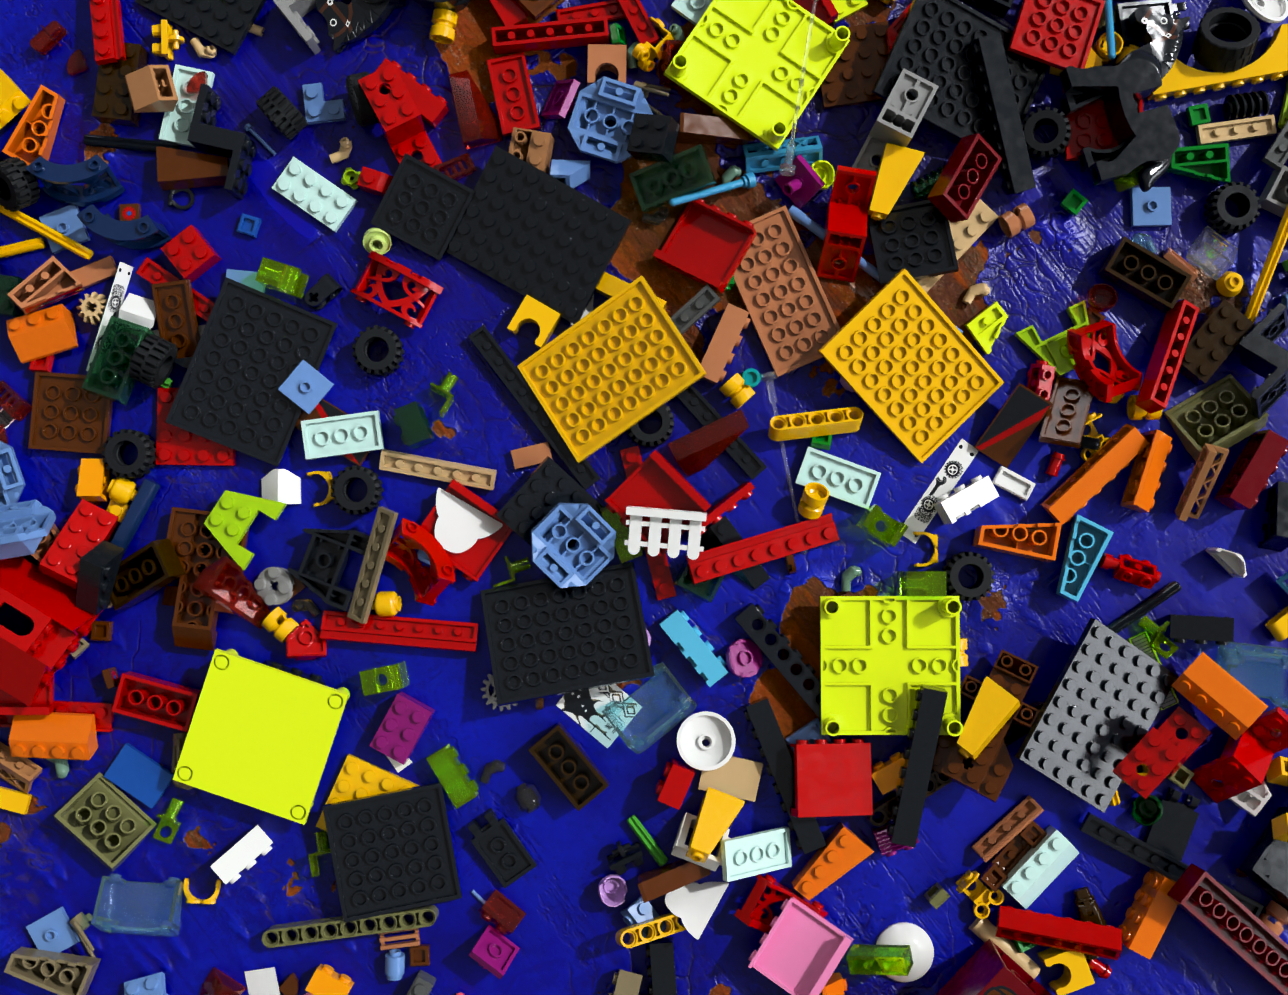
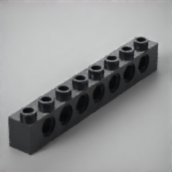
M750 603L734 619L821 720V707L816 702V697L820 694V679L818 680L813 675L816 671L809 663L805 665L801 661L803 656L796 648L792 650L789 647L790 641L783 633L781 635L775 630L777 628L776 624L771 619L767 621L763 616L764 610L758 604L754 606L753 603ZM755 619L762 621V627L758 630L752 627V622ZM773 634L775 636L774 643L766 644V635ZM780 649L787 650L788 655L785 659L778 658L777 654ZM793 664L800 665V671L797 674H792L790 671ZM806 679H812L813 685L809 689L803 687V682Z

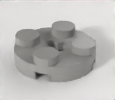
M268 567L259 574L258 579L254 582L259 598L267 605H282L293 596L294 578L285 568ZM273 582H278L277 591L272 588Z

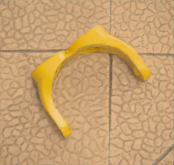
M330 471L306 473L307 476L321 475L329 486L325 500L313 504V507L323 506L334 500V497L331 496V493H333V489H331L333 478Z
M913 532V535L917 536L926 535L934 546V552L930 560L926 563H916L914 567H926L938 563L937 534Z
M189 878L184 879L183 891L186 903L216 904V899L221 889L220 879H217L215 892L208 899H199L193 896L189 891Z

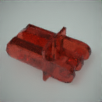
M52 21L46 27L40 25L43 29L30 40L32 48L41 55H46L57 44L62 46L59 41L67 35V30L57 21Z

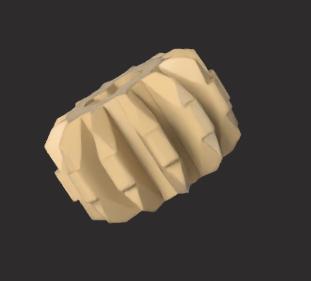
M92 292L91 295L84 294L85 300L78 299L82 303L76 307L78 310H81L78 315L84 318L83 321L85 323L91 322L92 325H97L98 322L101 323L108 299H105V295H98L96 292Z

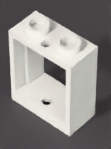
M686 812L681 820L671 855L716 871L719 865L722 866L720 842L716 856L710 854L705 863L695 862L691 858L686 857L688 845H685L687 834L689 828L694 829L697 816ZM730 829L726 831L721 840L730 838L728 837Z

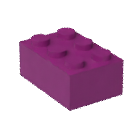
M401 691L395 697L369 746L404 765L414 751L435 709Z

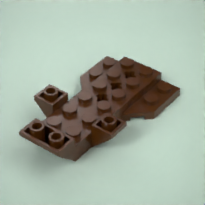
M172 507L166 539H170L186 574L180 577L178 587L165 586L162 605L175 607L172 621L175 646L215 651L218 633L216 631L218 612L240 614L243 595L222 592L225 570L236 562L213 534H210V536L206 534V531L209 529L205 526L204 522L211 511ZM249 529L239 543L244 548L247 547ZM208 547L210 549V552L206 555L205 553H203V549H207ZM205 565L207 571L203 574L200 572V568H204Z
M1002 649L989 678L1017 698L1020 702V707L975 760L971 757L967 759L958 751L960 749L957 745L959 736L939 735L932 770L996 803L1013 769L1004 739L1012 724L1031 728L1040 710L1023 702L1039 667ZM966 674L960 686V695L974 704L983 682ZM971 761L973 768L964 769L963 762Z

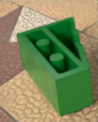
M1229 143L1178 147L1172 154V161L1166 172L1218 185L1230 183Z

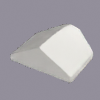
M129 293L119 309L117 330L144 338L146 333L154 326L156 320L154 300Z
M273 469L261 479L262 498L286 504H301L300 477L286 469Z
M1208 547L1206 549L1232 577L1245 578L1247 576L1245 560L1241 554L1218 547Z
M1263 781L1262 785L1228 799L1237 807L1256 817L1272 795L1265 781Z

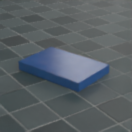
M129 743L124 745L104 775L105 778L151 809L156 806L174 776L168 769Z

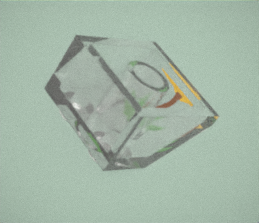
M1206 226L1189 248L1186 258L1191 265L1203 270L1207 277L1217 281L1234 264L1238 248L1209 226Z

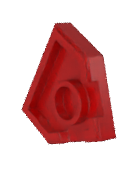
M307 619L300 623L286 637V658L315 660L316 658L327 656L326 640L319 638L321 632L315 629Z

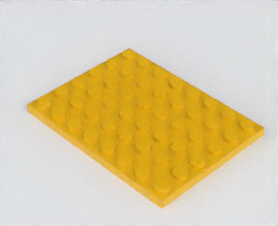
M905 268L901 269L819 350V353L919 463H923L1004 383Z
M643 276L638 277L517 365L578 463H581L707 375Z

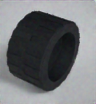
M1220 7L1207 12L1200 21L1192 46V54H1194L1195 60L1201 66L1215 72L1226 73L1242 69L1252 58L1261 33L1260 24L1251 13L1240 8ZM1216 37L1228 38L1235 42H1225Z

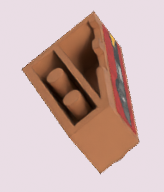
M52 256L7 295L23 313L29 314L80 293L85 289L82 283Z

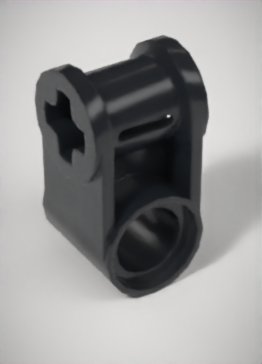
M327 273L307 291L305 301L312 309L321 310L340 294L343 287ZM316 297L318 302H315L313 298Z

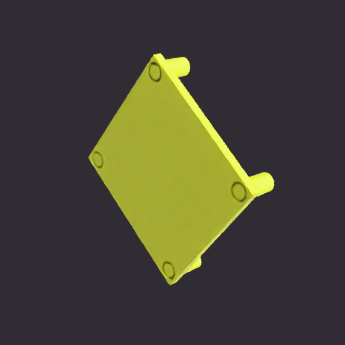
M713 0L678 53L673 57V60L664 72V76L777 151L848 45L850 30L846 26H839L836 30L792 0Z
M820 596L821 735H907L908 729L912 728L913 725L911 714L913 708L916 709L917 701H915L917 689H920L921 684L944 688L948 692L939 735L959 736L963 732L960 697V612L962 605L959 601V596Z
M218 648L215 649L172 780L305 825L310 810L313 807V801L346 703L350 698L349 690L345 687L334 689L241 657L234 649H227L226 651Z

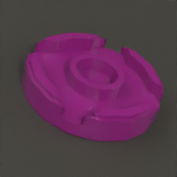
M739 639L732 642L726 652V664L733 675L739 678H749L759 672L758 670L763 663V655L757 644H754L750 639Z

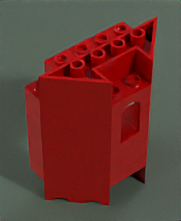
M20 556L0 560V607L5 602L30 617L34 622V628L29 634L20 636L0 624V690L30 707L44 687H48L52 683L53 675L56 671L61 670L65 666L66 658L69 654L77 650L79 647L78 642L81 638L90 633L91 625L100 613L94 615L75 607L76 589L40 572L37 565Z

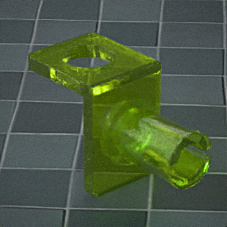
M1132 170L1126 176L1113 180L1117 192H1122L1139 185L1137 181L1139 170Z
M451 372L447 373L440 386L432 382L430 383L431 390L447 399L439 412L442 418L454 402V395L450 391L459 379L456 375L452 376Z
M504 556L503 559L510 579L492 585L493 588L516 581L515 573L531 569L530 563L522 566V564L529 562L528 557L511 563L508 556Z
M1144 616L1138 625L1152 635L1149 646L1165 659H1168L1178 650V646L1163 635L1170 622L1167 621L1162 626H1158L1148 616ZM1161 643L1167 644L1170 647V651H1163L1159 645Z
M172 798L166 813L163 815L157 814L156 817L161 820L153 838L172 844L181 825L176 817L184 804L183 801ZM169 826L172 829L171 835L166 838L162 837L161 829Z
M327 831L314 833L317 851L313 854H308L312 877L320 875L317 856L331 853L328 845Z

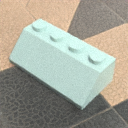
M1051 825L1045 830L1047 835L1035 848H1031L1006 875L1008 878L1001 885L1025 909L1037 899L1079 854L1078 850Z

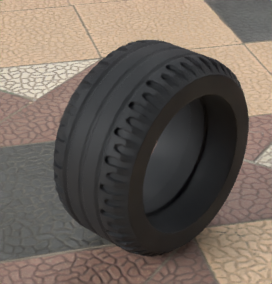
M368 72L352 74L346 78L351 106L356 121L361 127L379 123L376 114L358 83L359 79L370 74Z

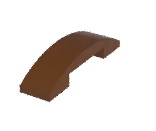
M1032 821L992 858L981 874L980 879L996 892L1007 880L1008 877L1006 875L1031 848H1035L1047 833L1037 823Z

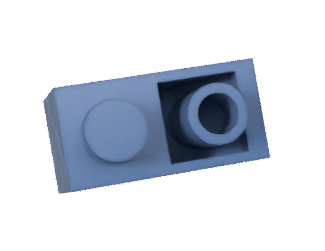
M552 159L550 176L575 188L590 179V161Z

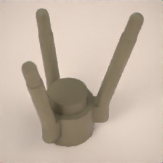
M635 81L633 85L642 89L645 99H647L649 92L668 97L669 93L663 91H671L668 87ZM648 104L653 113H655L656 115H663L657 109Z
M188 732L173 734L172 773H175L176 761L178 764L181 749L184 746Z
M80 912L69 923L77 932L89 955L96 957L93 953L94 947L84 933L90 927L89 921L108 933H111L112 930L93 918L90 913L85 915L83 912Z

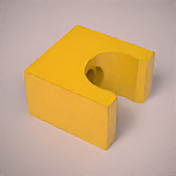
M526 295L507 329L516 335L523 324L529 322L537 324L540 327V334L535 340V345L541 349L547 344L562 317L560 313Z
M1052 947L1037 953L1040 961L1046 967H1051L1058 963L1064 966L1062 976L1049 983L1055 995H1066L1095 984L1084 954Z

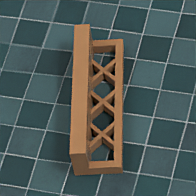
M1204 444L1176 506L1175 513L1178 520L1186 522L1188 517L1199 519L1229 453L1227 448ZM1217 452L1222 453L1220 458L1214 461ZM1210 468H1212V476L1206 478ZM1204 485V493L1198 495L1202 486ZM1196 502L1198 505L1195 512H1191L1193 505Z
M0 741V777L27 794L31 790L33 781L42 773L43 768L28 758L11 757L10 747Z

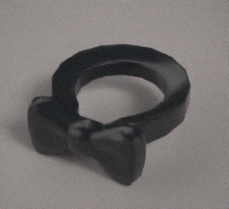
M189 188L169 190L168 207L173 205L177 209L188 210L194 205L195 196ZM181 191L187 192L191 197L190 203L181 206L173 200V195Z

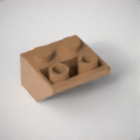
M147 65L125 75L124 78L134 113L174 111L178 97L169 65Z
M513 127L508 152L548 174L555 139L551 133Z

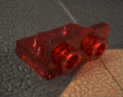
M497 889L493 891L484 905L478 910L481 913L480 916L489 923L490 921L496 925V929L503 935L513 933L526 915L523 910Z

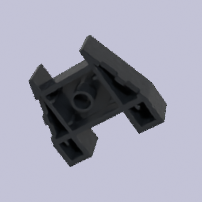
M304 528L303 532L311 534L312 537L299 569L288 568L287 571L309 587L326 604L343 611H349L354 590L343 587L339 583L352 550L365 555L370 534L356 530Z

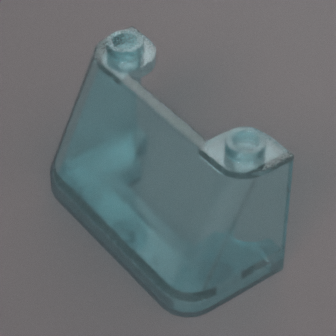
M1228 642V645L1218 646L1216 663L1258 698L1270 699L1275 707L1279 706L1282 710L1288 709L1287 648Z
M663 662L653 666L655 677H651L650 680L622 703L620 701H611L602 711L627 747L636 754L648 749L697 707L694 699Z
M120 874L102 876L91 925L100 931L108 933L177 937L179 936L181 926L183 882L176 877H169L163 883L126 881Z

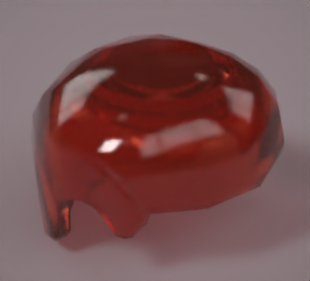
M1102 283L1095 284L1089 290L1087 300L1092 310L1107 312L1115 306L1118 297L1116 290L1111 285Z

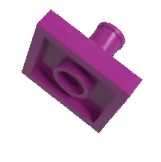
M575 79L556 81L541 116L546 119H561L566 117L568 111L572 113L576 103L573 101L580 82Z
M801 154L775 179L782 188L783 193L791 199L798 209L804 207L825 185Z
M488 925L469 953V956L478 962L480 967L483 966L482 969H487L497 978L501 979L520 948L491 925Z

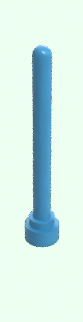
M1104 0L1108 59L1113 60L1116 57L1112 0Z
M753 172L745 173L739 180L672 198L669 204L676 206L739 187L750 189L756 187V177Z

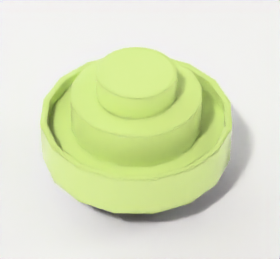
M373 227L364 233L363 246L367 252L370 253L372 250L383 255L390 250L392 239L388 232L378 227Z

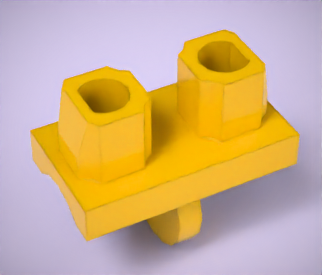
M161 20V24L152 25V35L154 38H161V43L152 44V53L155 56L165 57L168 61L174 60L173 50H179V45L185 43L184 37L179 36V30H173V26L168 24V20Z

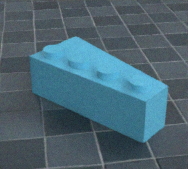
M1078 514L1073 516L1057 586V595L1073 603L1079 601L1114 532Z
M676 609L659 625L674 644L678 646L687 660L692 663V666L699 675L705 679L707 685L711 687L728 673L725 668L727 664L720 655L716 657L713 654L714 647L708 640L704 642L700 638L702 633L696 625L691 627L687 622L690 619L683 610L679 612Z

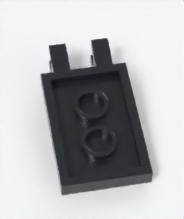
M1172 0L1117 3L1114 6L1118 34L1122 37L1123 44L1142 42L1139 32L1133 30L1128 24L1129 16L1139 6H1149L1163 15L1174 12L1178 16L1181 14L1180 11L1187 10L1186 2L1172 4ZM1189 21L1183 27V30H1188L1190 28Z
M1169 787L1166 799L1159 798L1163 806L1162 817L1155 824L1149 825L1144 842L1181 861L1199 815L1194 810L1198 807L1200 799L1187 794L1185 804L1178 803L1182 793Z
M489 808L484 814V817L489 822L486 826L481 828L477 820L474 819L469 823L468 828L475 836L471 839V842L503 887L506 888L536 867L537 863L506 819L502 817L498 820L493 809Z

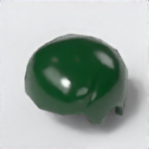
M1150 794L1145 800L1139 795L1133 801L1131 815L1137 823L1148 826L1155 824L1161 819L1163 806L1156 796Z

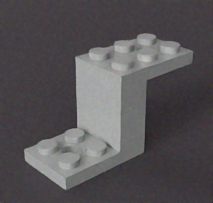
M272 0L315 55L321 51L317 45L320 41L302 19V17L316 7V0Z
M903 68L852 167L878 171L879 166H875L872 163V158L879 157L881 159L886 143L907 147L939 86ZM913 91L917 98L909 100L906 93Z

